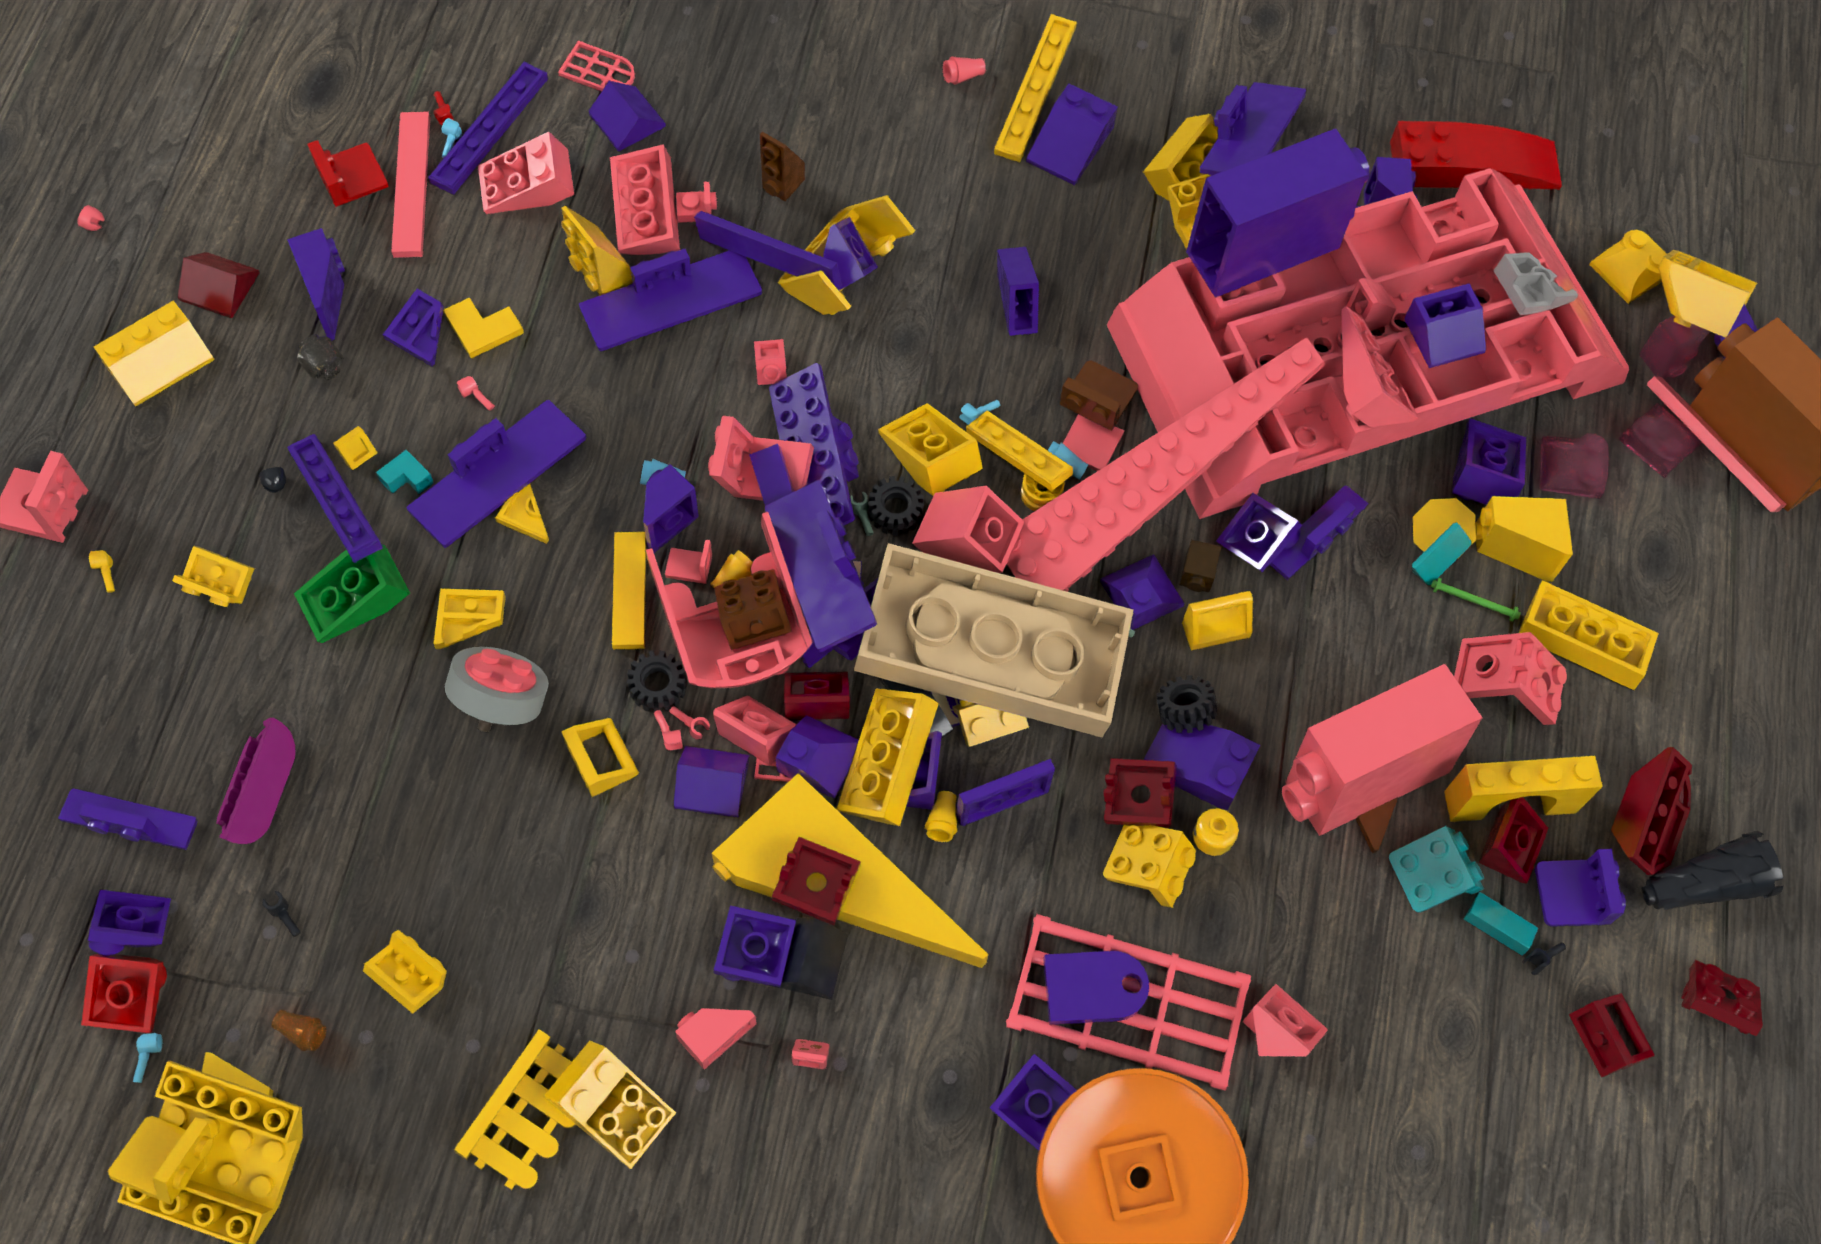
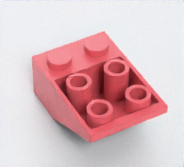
M550 132L478 165L483 211L486 214L551 206L574 195L568 149Z

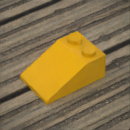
M928 403L878 429L880 436L915 482L932 496L935 493L945 491L947 488L983 469L977 440Z

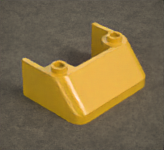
M886 195L848 206L841 210L824 227L805 251L823 257L830 227L847 217L851 218L872 257L877 255L885 256L893 249L894 245L892 243L897 238L912 235L916 230ZM822 270L801 276H794L785 272L778 281L785 292L823 315H834L851 307L845 299V295L841 292L843 289L838 290Z
M1672 250L1665 255L1658 267L1670 313L1675 316L1673 321L1686 327H1691L1694 324L1725 338L1728 336L1743 305L1745 304L1746 306L1757 285V282L1677 250Z

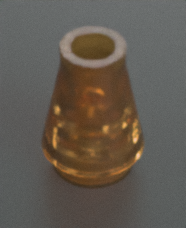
M282 1009L276 1013L272 1020V1028L279 1031L302 1051H315L323 1043L326 1036L327 1028L319 1018L290 1013Z

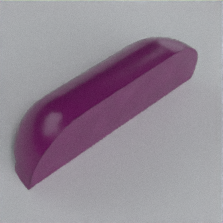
M273 717L263 722L265 728L256 739L250 736L247 740L218 813L216 824L222 826V833L219 837L228 842L249 844L257 841L266 833L295 759V742L289 729Z

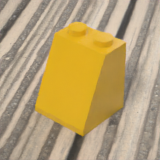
M1492 496L1486 507L1482 508L1480 516L1475 522L1477 552L1544 581L1553 582L1573 555L1566 499Z

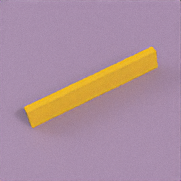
M1053 14L1050 15L996 143L994 154L1021 162L1070 44L1077 22Z

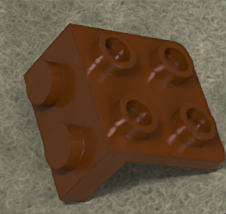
M1089 360L1084 364L1075 379L1068 377L1063 384L1060 405L1112 431L1136 394L1138 384Z

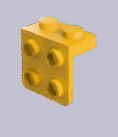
M1124 825L1103 871V875L1108 881L1147 889L1153 894L1160 905L1173 908L1177 897L1182 893L1183 882L1187 872L1195 862L1196 849L1182 831L1153 825Z
M154 1116L145 1118L109 1168L110 1179L163 1202L172 1204L179 1192L189 1182L192 1173L201 1160L207 1156L213 1143L208 1122L195 1117L189 1127L183 1129Z

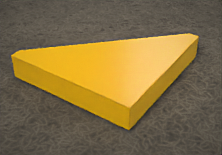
M529 483L503 504L495 519L497 523L547 544L549 538Z

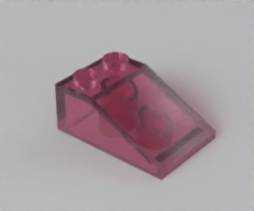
M1673 316L1659 323L1639 355L1655 376L1662 377L1663 379L1668 376L1675 378L1687 369L1686 364L1698 354L1699 346L1710 331L1694 324L1691 327L1680 325L1673 321L1675 317Z

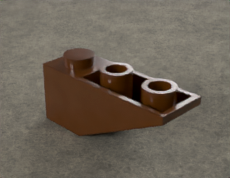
M761 132L762 188L769 195L777 196L786 201L805 180V162L786 145Z

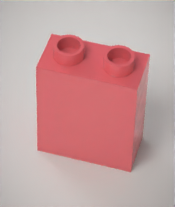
M1443 664L1309 727L1285 782L1287 785L1282 787L1285 805L1297 821L1302 822L1309 819L1318 835L1321 836L1356 819L1359 815L1397 797L1399 798L1450 773L1483 717L1446 664Z

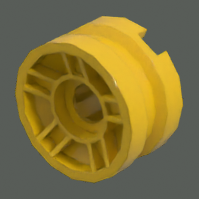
M1024 474L1020 493L1022 501L1026 507L1036 511L1063 494L1065 481L1053 491L1049 489L1047 491H1040L1039 489H1045L1046 487L1027 474Z

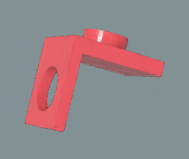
M705 540L703 552L671 548L665 577L706 584L712 560L710 540Z

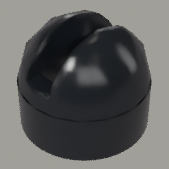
M273 467L259 473L261 484L265 490L276 493L284 488L286 475L283 468Z

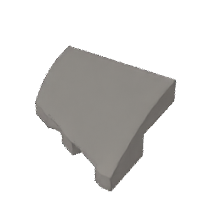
M1529 252L1504 254L1494 269V273L1519 315L1554 309L1575 301L1578 297L1577 292L1573 288L1570 291H1565L1555 283L1554 280L1557 275L1550 269L1543 267L1539 260Z

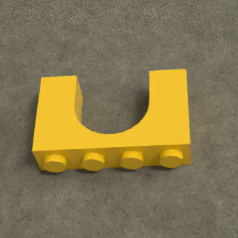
M1596 756L1466 764L1444 793L1450 822L1482 820L1494 806L1511 799L1526 796H1540L1545 815L1574 814L1603 786Z

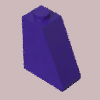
M1026 247L997 249V275L1009 336L1038 333L1039 282Z

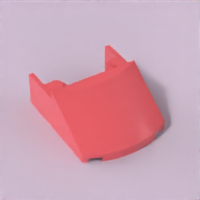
M769 512L762 513L761 526L770 552L754 560L751 572L753 574L761 570H775L782 601L792 629L790 633L731 650L720 621L717 602L697 608L692 592L685 584L671 583L664 585L653 549L646 550L647 560L689 684L706 688H734L757 683L788 668L813 643Z

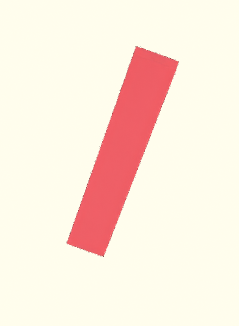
M400 112L392 236V255L394 258L423 257L430 134L429 112Z
M1654 376L1647 383V386L1770 512H1779L1787 505L1662 377Z

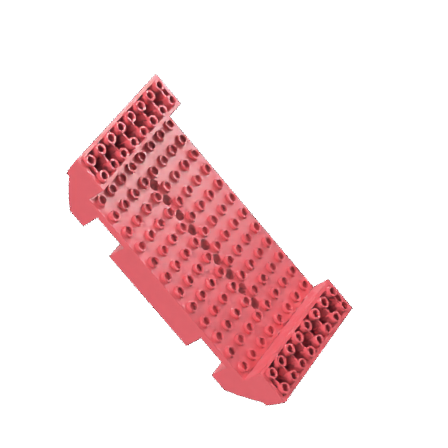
M1491 168L1464 176L1454 198L1421 207L1412 191L1357 207L1339 249L1216 298L1190 257L1172 262L1136 290L1127 300L1119 303L1107 323V328L1132 380L1138 384L1137 390L1157 432H1160L1261 367V361L1272 360L1306 337L1313 346L1321 344L1329 350L1324 353L1317 351L1324 360L1325 366L1293 394L1287 396L1284 402L1274 411H1269L1258 421L1256 427L1250 432L1244 433L1234 442L1235 445L1226 453L1223 452L1211 462V466L1185 488L1199 519L1244 505L1252 493L1258 494L1261 484L1566 387L1573 399L1625 383L1629 371L1627 362L1521 185H1514L1504 175ZM1529 252L1539 260L1543 267L1550 269L1557 275L1554 280L1555 283L1565 291H1570L1573 288L1577 292L1578 297L1575 301L1554 309L1519 315L1494 273V269L1504 254ZM1366 278L1383 285L1386 292L1395 301L1396 311L1389 325L1378 328L1377 330H1380L1382 335L1374 336L1380 347L1377 353L1383 357L1394 371V374L1390 377L1398 388H1404L1418 417L1414 422L1369 427L1361 420L1355 421L1346 409L1348 401L1344 394L1341 309L1347 306L1359 279ZM1470 283L1475 295L1484 298L1487 302L1480 303L1483 308L1486 351L1480 355L1429 368L1409 327L1401 328L1394 321L1400 319L1406 322L1404 318L1414 298Z

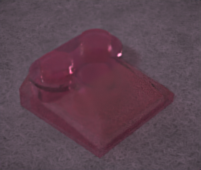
M1658 403L1643 416L1637 418L1618 439L1663 478L1669 475L1703 443L1689 428Z
M1592 433L1586 434L1581 438L1543 436L1541 439L1540 490L1600 499L1604 494L1608 478V444L1606 440Z

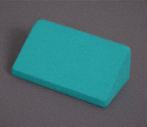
M1457 522L1453 523L1412 563V572L1426 585H1431L1433 580H1436L1471 546L1472 542Z
M1481 892L1478 893L1464 917L1465 921L1520 955H1524L1530 949L1538 927Z

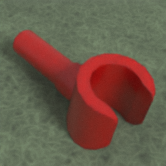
M436 91L434 96L439 108L434 110L433 113L438 123L442 126L447 118L452 120L454 118L450 113V106L445 104L441 93Z

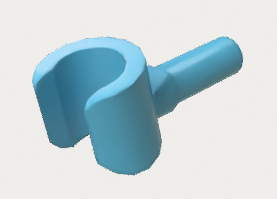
M447 118L442 125V133L448 136L442 153L443 158L452 149L455 139L458 140L462 136L459 123L450 118Z
M995 400L977 409L967 403L962 407L961 412L963 414L959 418L969 425L984 412L1000 407V403L998 400Z
M156 1033L143 1034L137 1039L136 1045L139 1060L133 1082L142 1083L149 1060V1053H157L162 1049V1035Z

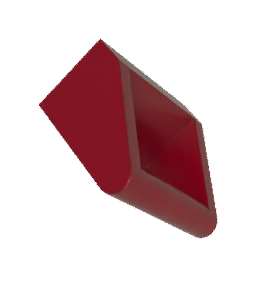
M1622 993L1593 1001L1569 1014L1601 1078L1655 1056ZM1614 1006L1639 1054L1631 1056L1606 1009L1607 1007Z

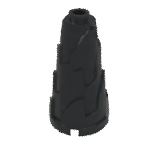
M1759 831L1744 833L1742 837L1724 843L1710 852L1692 858L1684 864L1650 876L1646 880V886H1643L1641 890L1648 906L1653 905L1655 909L1664 908V910L1695 904L1772 897L1780 894L1783 890V886H1775V881L1783 879V874L1778 857L1769 840L1759 842L1757 838L1764 834Z

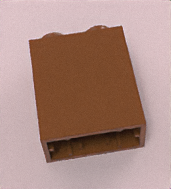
M1777 317L1756 332L1744 323L1732 331L1719 344L1717 350L1723 356H1719L1710 362L1694 378V382L1702 390L1690 406L1787 504L1783 508L1788 512L1821 489V359Z

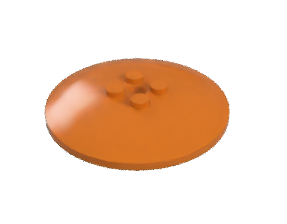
M1132 1068L1111 1072L1095 1078L1077 1089L1059 1107L1048 1124L1040 1144L1036 1167V1187L1039 1204L1048 1229L1058 1244H1231L1241 1225L1248 1199L1249 1180L1246 1155L1236 1128L1228 1115L1208 1093L1197 1085L1175 1074L1155 1069ZM1136 1167H1142L1148 1173V1182L1142 1188H1136L1130 1180V1174Z

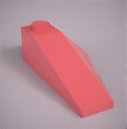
M1345 306L1341 309L1344 394L1348 401L1346 406L1348 413L1355 421L1361 420L1369 427L1414 422L1418 417L1404 388H1398L1390 377L1394 374V371L1383 357L1377 353L1380 347L1363 318Z

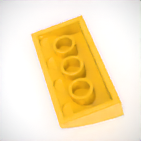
M1543 580L1533 597L1518 632H1531L1548 651L1632 690H1635L1645 677L1659 634Z
M875 689L836 810L853 816L900 826L937 711L938 702L921 693Z

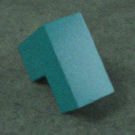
M407 450L376 472L379 481L391 493L395 492L405 483H408L420 494L434 483L431 474Z

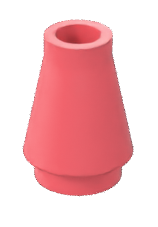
M950 57L949 60L943 63L944 78L947 83H953L954 85L976 76L984 75L986 70L985 62L982 58Z

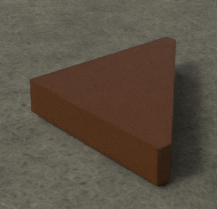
M1398 797L1356 818L1372 853L1377 852L1380 848Z

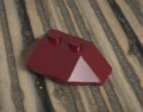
M1667 747L1631 775L1611 828L1612 833L1627 857L1647 875H1653L1657 871L1671 865L1690 812L1691 784L1689 775L1692 774V764L1674 747Z

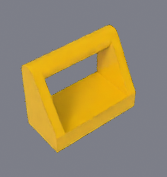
M1250 591L1189 604L1182 625L1190 649L1196 650L1250 638L1253 619L1252 594Z
M611 718L575 725L561 731L565 744L592 797L639 774ZM604 732L622 769L598 775L582 742Z

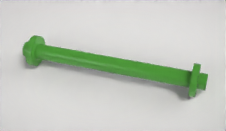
M1438 578L1437 581H1432L1431 587L1434 588L1433 592L1435 593L1437 590L1510 616L1509 621L1512 622L1520 617L1519 607L1515 606L1514 609H1510L1441 583V578Z

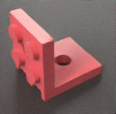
M722 416L720 426L715 431L716 446L714 455H711L709 459L708 469L709 475L733 497L763 501L749 454L775 444L781 447L794 492L806 486L814 451L811 443L753 437L734 417Z
M50 451L40 473L14 468L0 496V528L61 543L64 542L65 536L62 533L69 521H74L78 513L75 506L81 496L87 494L88 489L62 453Z
M1531 632L1462 639L1454 677L1469 698L1514 695L1543 725L1556 724L1557 714L1561 709V693L1563 684H1565L1567 679V673L1564 666ZM1493 661L1491 668L1482 672L1483 667L1488 662Z

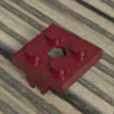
M1111 758L1109 773L1105 775L1107 787L1103 791L1106 803L1105 823L1129 826L1153 825L1171 828L1176 763L1173 761ZM1138 786H1146L1150 789V798L1144 803H1137L1132 799V792Z
M798 837L793 850L787 855L785 866L781 868L779 881L772 894V901L835 925L859 871L861 861ZM814 873L822 874L827 881L825 888L818 892L810 890L806 884L808 877Z
M1698 960L1693 962L1689 969V981L1681 995V998L1684 999L1681 1007L1688 1010L1692 1008L1738 1028V1031L1747 1035L1749 1033L1757 1036L1763 1027L1760 987L1748 979L1737 978L1725 973L1715 965L1704 964ZM1722 988L1731 991L1737 999L1732 1000L1725 997L1726 993Z

